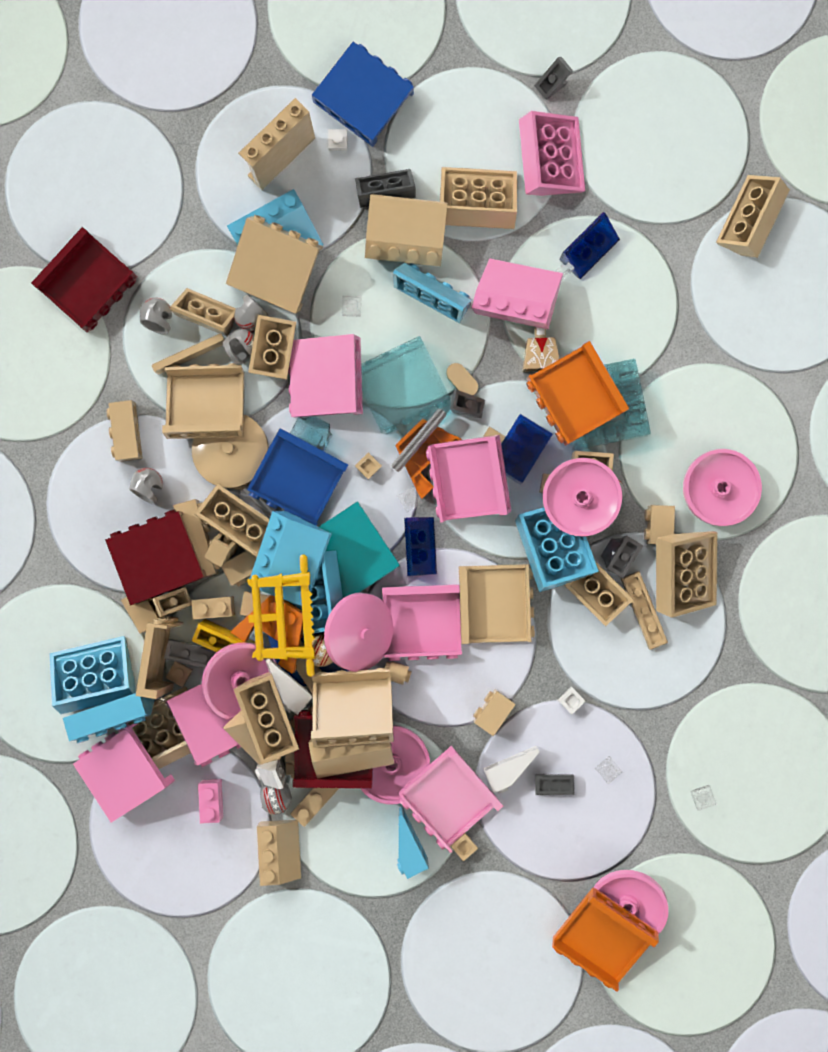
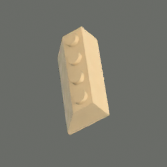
M747 176L716 241L718 245L741 256L758 258L790 191L781 177Z
M217 484L194 515L257 558L270 519Z
M269 672L233 689L261 765L299 749L272 674Z
M310 739L309 741L312 764L317 778L395 764L391 742L313 747L312 740Z

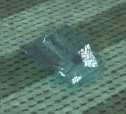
M316 416L298 417L290 434L324 452L333 436L330 432V424Z

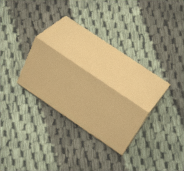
M188 288L184 290L170 307V310L176 316L228 337L235 322L234 314L236 308Z
M258 315L249 373L287 379L296 328L295 321Z
M595 561L599 572L567 583L564 586L607 626L634 599Z
M240 711L223 729L261 765L242 711Z

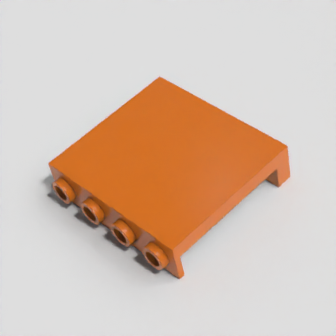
M590 341L527 377L528 382H526L528 389L537 396L536 402L539 408L545 410L547 422L551 427H555L557 431L555 435L558 441L564 443L565 446L629 409Z
M593 887L553 936L552 948L558 954L570 959L574 965L586 970L590 976L602 981L606 987L612 988L617 992L621 979L650 945L655 947L659 943L657 930Z

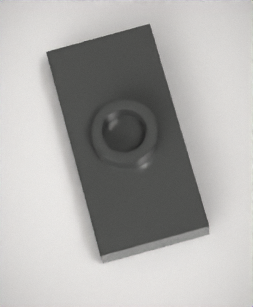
M535 774V795H574V774Z

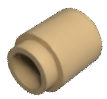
M394 661L391 663L386 662L385 669H390L392 682L403 685L404 681H409L412 672L408 671L409 666Z

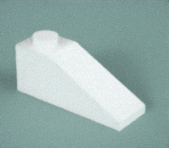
M264 658L268 670L274 679L284 709L289 713L293 711L298 715L313 696L270 658Z
M537 746L483 768L493 793H503L508 790L509 786H512L538 755L539 750Z
M282 757L279 760L262 765L257 764L255 772L258 779H262L264 785L276 789L284 787L286 767Z

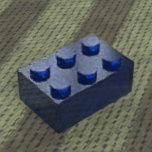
M519 414L501 443L506 476L520 485L524 482L553 435L522 414Z

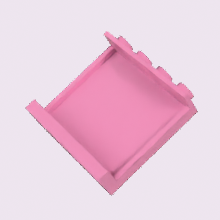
M355 334L293 340L288 369L290 376L288 389L291 395L289 411L291 417L302 419V417L349 413L355 415L363 414L361 338Z
M500 435L437 443L428 446L426 456L431 464L430 478L434 482L433 496L437 500L436 515L440 518V523L451 519L492 514L508 515L512 511Z
M459 585L382 587L383 602L389 608L393 620V636L384 657H389V661H398L400 657H408V660H419V656H427V659H439L440 655H446L447 659L458 658V655H462Z
M202 684L165 701L192 754L195 765L206 766L212 762L211 758L217 755L221 758L230 753L229 749L235 746L237 749L241 747L223 729L230 720L217 715L207 704L203 696Z
M126 723L127 727L118 730V734L113 732L105 737V743L100 741L91 747L93 751L89 752V750H86L78 756L80 760L73 764L111 823L175 781L171 774L166 778L163 777L132 728L137 725L134 723L132 725Z
M452 746L398 792L401 797L400 803L406 810L410 808L413 811L412 816L418 823L422 821L425 824L424 829L430 836L435 835L437 844L442 849L446 848L450 853L453 852L450 846L491 809L495 808L499 811L504 807Z

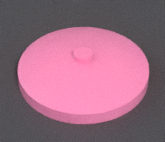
M729 449L712 450L699 456L689 466L683 481L684 498L691 512L701 521L714 526L734 525L748 518L756 509L762 493L761 478L755 465L743 454Z
M576 458L562 463L549 475L543 490V504L547 516L557 528L574 536H590L605 530L616 519L622 504V490L618 478L605 464L590 458Z
M354 593L343 598L331 611L325 626L324 641L329 657L336 665L349 671L357 672L372 668L388 651L393 636V620L387 605L374 595Z
M244 642L228 645L219 650L209 660L202 676L203 696L209 707L224 719L231 720L241 711L233 689L250 679L269 672L265 659L260 662L257 658H252L253 652L256 650V644Z
M393 725L394 742H391L395 764L373 768L372 789H361L369 798L383 804H400L401 797L398 792L430 765L429 753L422 739L413 731L397 725Z
M619 870L605 875L595 884L594 888L658 931V934L665 927L668 919L667 897L662 887L650 876L634 870Z

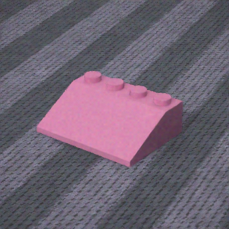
M531 111L520 118L519 127L526 194L544 196L585 192L578 117Z
M489 258L476 289L472 309L478 315L549 330L563 273Z

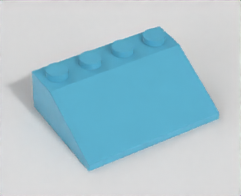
M294 189L227 225L237 245L246 218L258 215L265 218V222L272 224V222L283 226V230L288 232L290 230L296 231L301 234L300 237L315 239L319 242V245L323 246L311 219Z
M404 263L394 270V288L457 323H461L472 301L469 299L470 296L462 291L458 293L453 290L450 284L446 282L440 283L434 275L420 272V269L411 263L409 265Z
M544 507L517 516L515 522L539 592L553 589L599 572L587 537L570 535L557 528L547 516Z
M272 511L250 579L253 575H258L261 578L276 576L281 573L283 576L301 573L300 556L304 554L308 558L307 572H310L309 590L312 592L331 533L287 511ZM283 586V599L302 606L301 586ZM260 587L261 591L275 596V587Z
M336 550L325 551L311 592L312 596L310 598L313 602L310 605L313 608L311 613L314 616L311 620L314 623L312 626L315 631L314 633L325 631L326 622L331 611L343 599ZM288 601L289 603L293 604L294 606L302 610L301 605Z
M125 636L50 653L52 707L60 714L99 706L136 693L135 679Z
M134 693L64 717L63 722L69 741H76L78 744L88 741V736L95 734L96 737L108 734L107 730L115 728L116 731L126 728V723L133 721L134 724L146 721L145 717L152 713L155 699L139 697Z

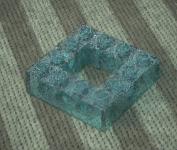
M636 359L604 365L612 380L618 382L619 392L629 407L626 412L622 413L625 415V419L605 423L571 442L572 451L646 437L651 434Z

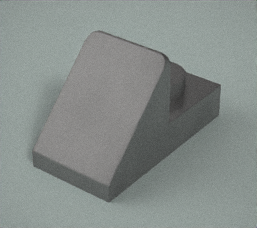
M558 57L534 86L547 100L568 83L566 79L573 70L562 57Z
M454 390L450 409L453 413H463L475 418H481L485 399Z

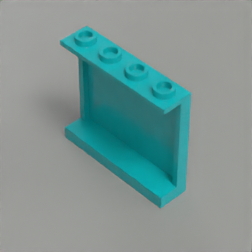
M358 501L319 526V528L331 533L326 551L336 550L343 598L361 592L400 566Z

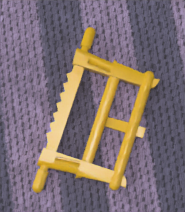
M303 554L300 556L301 573L285 576L281 573L276 576L261 578L258 575H253L251 579H247L248 585L252 587L254 613L253 615H248L249 623H254L256 650L253 652L252 658H257L260 662L264 658L285 659L287 661L288 658L307 659V675L312 677L315 674L313 661L315 659V649L312 641L315 639L312 633L315 631L312 628L314 623L311 620L314 616L311 613L313 608L310 605L313 601L310 598L312 593L309 590L310 572H307L308 558ZM283 586H301L304 646L286 647ZM260 587H275L276 613L261 614ZM277 621L278 648H264L262 622Z

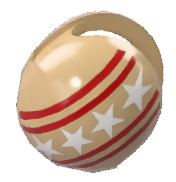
M324 633L314 635L315 639L312 641L315 649L314 665L319 667L330 665L333 661L325 647Z

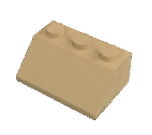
M294 819L259 822L257 825L260 886L281 885L300 879L301 862L298 821Z

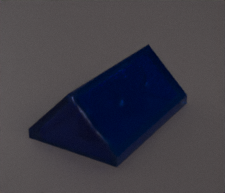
M602 212L563 251L559 259L579 279L620 240L605 212Z
M434 517L404 518L407 576L437 574Z

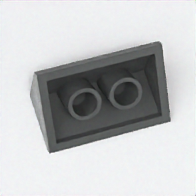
M411 169L355 178L360 208L369 206L371 194L410 199L416 198V188Z

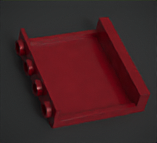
M81 227L31 284L68 315L81 329L88 332L97 326V321L102 316L104 317L110 312V307L115 302L122 299L123 293L127 288H131L136 283L138 276L96 240L85 228Z
M175 509L165 512V516L162 518L152 517L147 519V523L140 526L138 523L129 526L128 531L123 533L121 531L110 534L111 538L105 539L130 606L207 577L205 570L201 568L181 516L183 512H176Z
M301 710L298 715H294L295 739L299 749L294 751L293 788L372 789L373 768L317 778L309 748L311 731H313V714H310L309 710Z

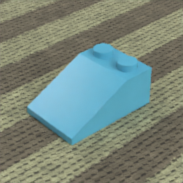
M402 806L399 808V858L397 859V866L402 875L405 874L407 879L429 869L428 857Z

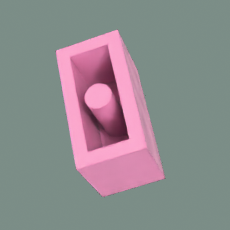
M222 779L202 780L198 784L200 824L219 823L223 819Z

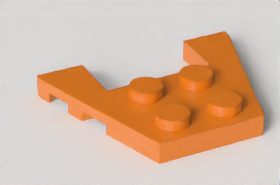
M422 419L395 445L399 455L428 421ZM438 426L405 465L421 499L434 488L421 474L430 464L426 456L428 446L462 440Z
M270 595L261 603V614L276 613L275 596ZM284 600L286 647H299L303 636L302 610ZM247 616L230 633L245 642L254 630V623H249V617ZM277 621L262 622V631L278 641ZM288 658V661L280 659L278 665L293 674L297 668V658Z

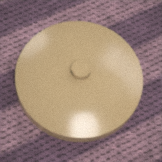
M244 415L243 437L194 438L192 443L193 462L200 475L213 485L219 484L223 488L230 489L242 487L252 481L269 449L268 440L258 423L249 416Z

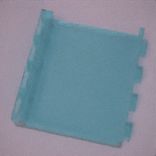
M420 336L361 364L362 394L381 433H391L396 430L395 426L403 424L405 426L413 422V418L418 415L424 417L431 413V409L435 407L439 409L448 405L447 401L450 400V396Z

